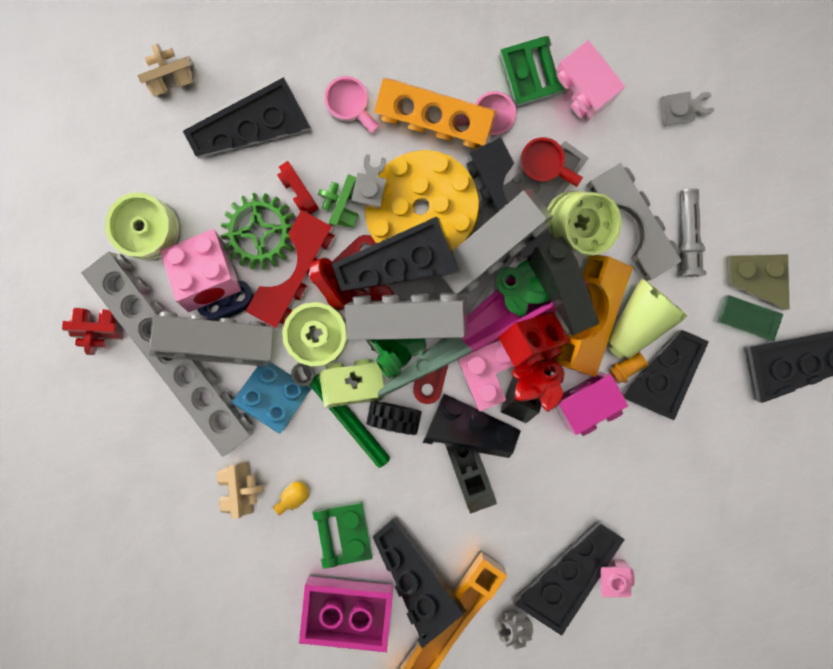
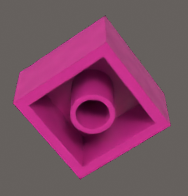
M599 372L596 377L592 376L564 391L562 400L555 408L569 431L575 435L580 433L581 436H585L597 429V423L605 419L609 422L623 415L622 410L628 407V404L612 375Z

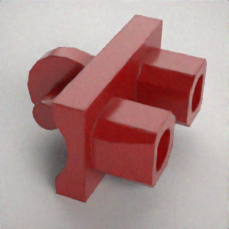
M73 308L70 320L63 321L62 330L68 331L70 337H76L75 345L77 347H84L86 355L94 356L97 348H106V339L122 340L123 331L118 327L117 319L107 309L100 310L98 323L90 322L91 312L88 309Z

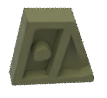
M788 254L727 257L729 286L740 291L743 290L759 300L771 303L780 310L790 309Z

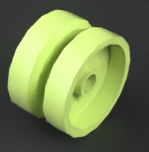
M129 193L120 197L110 206L106 215L105 231L109 242L119 252L141 260L159 259L162 257L160 251L175 245L179 238L180 224L176 213L168 204L145 193Z
M319 302L304 303L295 308L286 318L282 330L283 343L289 355L299 363L311 367L326 365L338 359L346 350L349 341L347 340L346 320L343 314L332 306ZM315 329L322 330L323 335L319 336V340L313 338V331Z

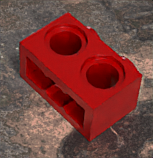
M554 312L516 322L498 336L515 368L525 364L528 367L535 366L542 362L544 358L547 361L553 360L563 353L561 349L571 342Z

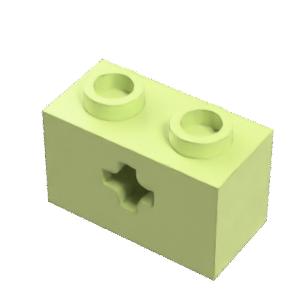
M371 359L355 361V366L343 367V363L326 365V369L322 370L319 374L324 408L383 399L384 397L378 398V392L384 387L382 371L377 363H372ZM350 376L352 381L358 382L353 389L351 384L345 383Z

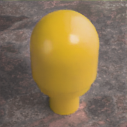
M301 481L290 484L282 491L280 495L281 500L272 507L274 511L280 516L287 509L293 511L299 508L309 498L310 491L308 486Z

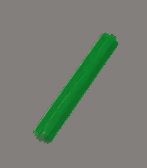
M317 374L309 386L323 401L320 377ZM347 405L329 407V410L378 468L383 467L389 462L390 456Z

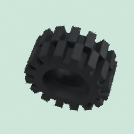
M371 401L366 425L400 434L417 435L422 411L386 402Z

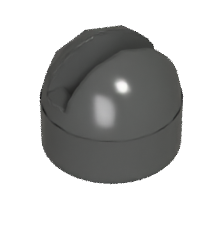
M297 363L291 370V378L299 386L309 385L314 379V370L311 366ZM301 366L307 377L304 381H302L297 370Z

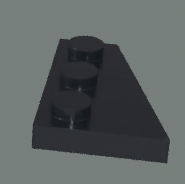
M679 330L622 393L623 397L632 403L675 420L709 341L687 331Z
M443 394L422 443L432 445L433 442L447 444L448 448L458 449L461 446L475 449L477 453L510 458L514 453L521 430L482 411L479 412L478 409L447 394Z

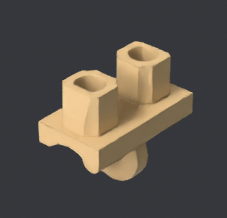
M159 44L152 45L154 54L145 57V61L148 66L158 63L160 67L137 75L140 83L145 82L154 97L169 91L163 75L171 72L178 87L192 83L193 76L190 65L193 63L190 56L167 64L166 59L175 56L173 49L170 48L162 51Z
M240 462L217 471V483L220 486L228 485L229 495L220 498V512L231 514L232 519L254 513L253 504L257 503L256 493L263 492L264 485L255 484V475L250 474L249 462Z

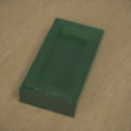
M727 295L717 323L769 341H774L784 314Z

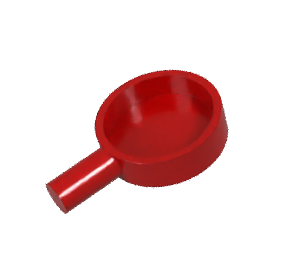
M547 137L535 138L527 143L521 153V170L528 179L534 182L546 183L558 176L578 187L583 178L564 166V151L553 139Z

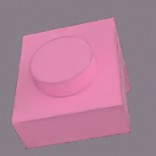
M613 560V567H602L601 595L603 597H631V586H634L635 582L633 569L624 560Z

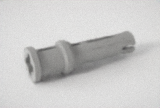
M684 189L680 191L683 244L679 247L682 254L680 277L706 276V270H703L705 246L704 243H701L699 189Z

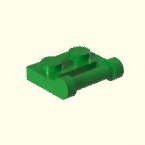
M549 36L540 37L500 50L516 107L548 97H555L566 92L564 86L557 78V71L549 48L551 46ZM533 51H539L549 84L547 87L542 88L532 55Z
M363 501L312 511L313 520L317 521L323 554V558H321L323 569L373 559ZM335 516L342 548V554L334 555L328 518Z

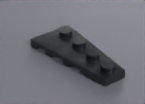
M283 77L183 130V133L195 156L202 158L312 129Z
M437 216L332 264L340 289L344 292L461 273L440 218Z
M394 518L373 536V539L387 571H391L396 583L394 587L398 596L403 598L408 610L406 614L411 625H415L419 635L418 641L421 648H423L467 613V610L397 518Z
M598 522L514 599L513 604L562 636L601 577V568L609 565L625 539Z

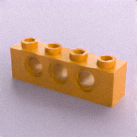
M383 78L374 113L381 114L382 121L392 124H398V120L409 123V129L424 133L427 128L436 131L435 136L438 138L452 141L453 137L464 140L463 145L478 149L480 145L484 146L489 143L498 111L394 79ZM406 98H410L414 103V110L409 115L402 110V102ZM433 106L439 107L442 111V118L438 123L431 121L429 118V111ZM461 114L466 115L470 120V126L466 131H461L456 126V119Z

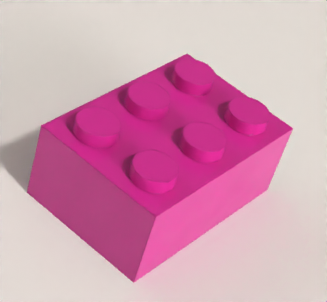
M309 576L304 587L299 643L387 652L394 585Z

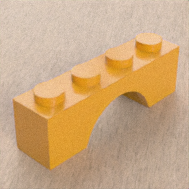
M589 255L582 275L588 284L587 289L599 324L574 336L567 334L571 342L561 349L563 353L553 361L574 371L593 377L597 376L633 267L609 256Z

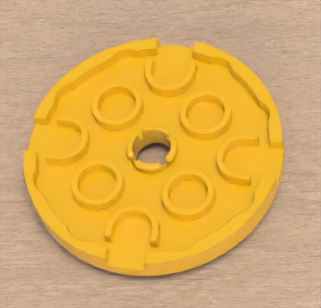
M430 150L405 153L386 164L385 170L378 176L386 179L381 207L376 209L365 206L367 227L376 243L437 216L440 218L452 251L474 233L480 215L478 190L466 168L449 155ZM417 202H429V210L425 214L419 215L415 213Z

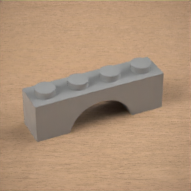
M620 162L591 180L586 186L590 192L605 194L614 200L620 210L625 211L634 219L639 230V243L631 259L644 280L650 281L681 263L682 261L679 258L681 253L676 243L672 240L669 241L663 232L665 231V226L658 216L654 217L650 211V202L645 193L637 190L633 183L635 182V177L628 167H623Z

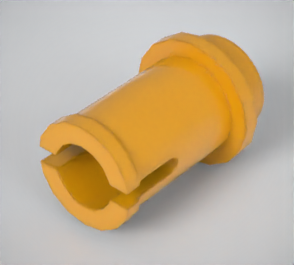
M638 352L630 359L627 358L619 364H612L609 372L617 384L621 382L626 383L628 382L627 378L644 367L646 368L648 363L644 356Z

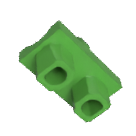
M348 174L339 196L336 195L339 184L331 182L328 191L319 189L318 192L319 196L325 198L322 209L329 211L332 203H336L329 220V225L335 228L340 225L353 229L359 216L358 213L345 208L348 199H352L356 177Z

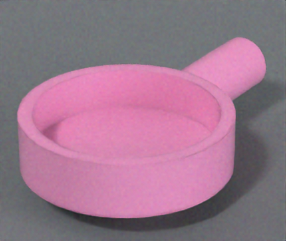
M341 76L334 79L327 86L324 97L325 104L329 113L334 118L346 122L358 119L372 134L379 129L380 125L366 111L368 95L362 82L351 76Z
M491 91L483 94L475 104L498 111L491 135L504 134L513 127L517 118V108L510 96L503 92ZM464 114L459 115L456 119V126L470 124L469 118Z

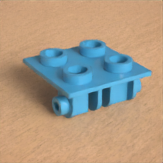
M270 362L266 367L257 366L231 403L278 434H281L311 388L307 385L299 386L295 384L290 374Z

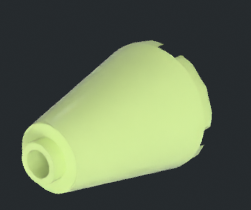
M642 278L610 334L608 342L611 345L608 349L620 359L624 356L630 359L682 322L688 315Z

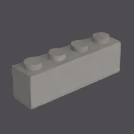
M532 189L523 190L453 251L461 273L444 275L442 277L455 293L459 294L467 291L470 294L482 284L480 278L487 272L491 276L504 266L502 260L509 254L514 257L526 248L524 242L533 235L537 238L550 227L547 222L553 218L552 214Z
M442 293L440 298H429V294H413L411 299H400V295L392 294L382 296V300H371V296L362 295L353 297V301L345 305L347 340L465 337L468 332L466 297H458V293Z
M160 312L159 315H153L149 356L266 367L271 361L273 327H267L265 323L259 321L238 324L235 319L230 318L210 321L207 320L206 316L191 315L190 318H181L173 312Z

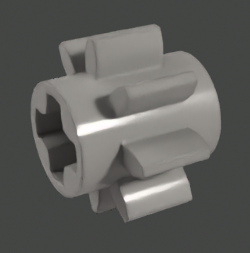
M517 611L505 613V619L499 620L498 636L505 643L506 647L513 645L515 650L526 647L527 641L533 639L531 637L533 634V624L526 617L525 613L518 614Z

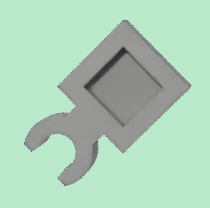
M690 91L662 96L659 100L664 127L693 122L695 120L694 113L699 116L711 114L714 108L706 109L701 104L702 100H707L712 96L711 93H701L695 99L691 98Z
M367 154L364 158L366 174L357 173L352 203L380 209L386 179L378 176L385 170L386 159L382 157L380 165L372 167L369 164L370 155Z

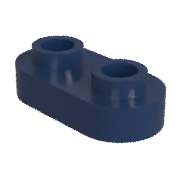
M238 281L241 288L240 292L198 309L200 315L206 316L207 320L219 321L221 318H228L245 311L255 293L246 282ZM245 294V298L242 301H237L240 295ZM213 306H219L216 312H211Z

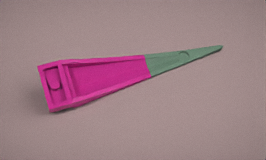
M512 277L505 281L509 286L515 285V280ZM496 289L467 316L468 332L465 337L442 338L399 376L379 390L378 398L384 397L499 340L498 336L516 322L557 311L551 300L542 304H528L527 313L524 317H521L507 309L504 295Z

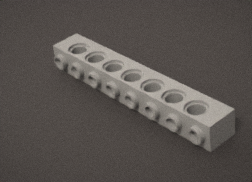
M108 251L82 271L81 274L219 454L224 457L254 434V431L251 429L254 427L252 421L245 413L240 414L234 404L231 403L234 399L227 390L224 392L217 384L219 379L209 367L205 369L200 361L176 358L170 360L166 357L149 356L151 335L148 329L153 321V315H159L160 312L167 311L157 299L153 301L149 296L147 284L139 276L135 278L129 270L132 268V265L122 254L118 255ZM121 276L124 280V287L121 291L117 292L114 288V282ZM138 299L142 304V309L135 315L132 312L131 305L134 300ZM187 367L191 368L195 374L194 380L191 383L186 382L183 378V372ZM203 390L209 391L212 395V402L209 406L201 402L200 395ZM220 413L228 415L230 419L228 428H223L218 424L217 418Z

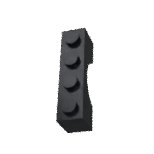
M501 137L470 152L468 156L470 162L466 163L472 178L478 177L483 187L479 191L485 204L491 203L496 214L508 204L504 194V179L514 165V161ZM547 229L537 238L532 235L524 242L526 248L516 255L520 261L533 255L538 245L553 240L549 230Z

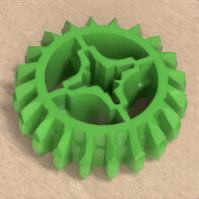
M252 193V202L249 203V200L242 196L241 202L243 206L240 207L233 202L231 206L236 210L235 213L225 212L224 215L231 220L230 223H221V227L228 229V233H223L220 236L223 240H230V242L224 245L226 251L235 249L230 255L232 260H236L241 256L239 265L245 267L250 261L251 270H256L260 262L262 270L266 271L268 270V261L276 268L279 266L276 259L278 256L284 261L288 260L287 255L283 253L285 249L294 252L295 248L288 244L289 240H291L288 233L293 226L289 222L293 221L296 216L294 213L284 215L288 211L289 206L285 203L278 208L280 204L278 197H274L270 202L269 194L264 193L261 201H259L258 195ZM261 209L274 212L280 219L281 225L266 224ZM250 212H253L250 224L238 230L243 218ZM259 224L267 230L265 235L262 234V238L251 234L254 233L255 229L257 230L256 227ZM282 233L278 245L267 253L269 240ZM239 239L253 240L255 248L258 249V255L246 252L241 246Z

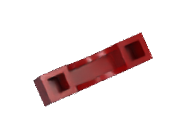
M301 210L288 233L297 251V265L293 274L280 285L272 287L259 286L245 312L274 328L280 329L282 324H285L286 318L293 311L291 308L296 299L300 301L307 291L308 286L305 285V282L309 277L311 263L318 260L324 249L328 251L333 244L336 236L332 233L335 229Z

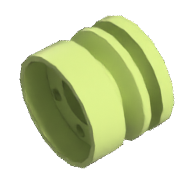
M568 191L554 198L547 208L553 216L547 222L550 226L548 230L552 238L555 239L563 236L572 252L593 256L604 253L614 245L620 235L622 225L620 210L614 200L605 194Z

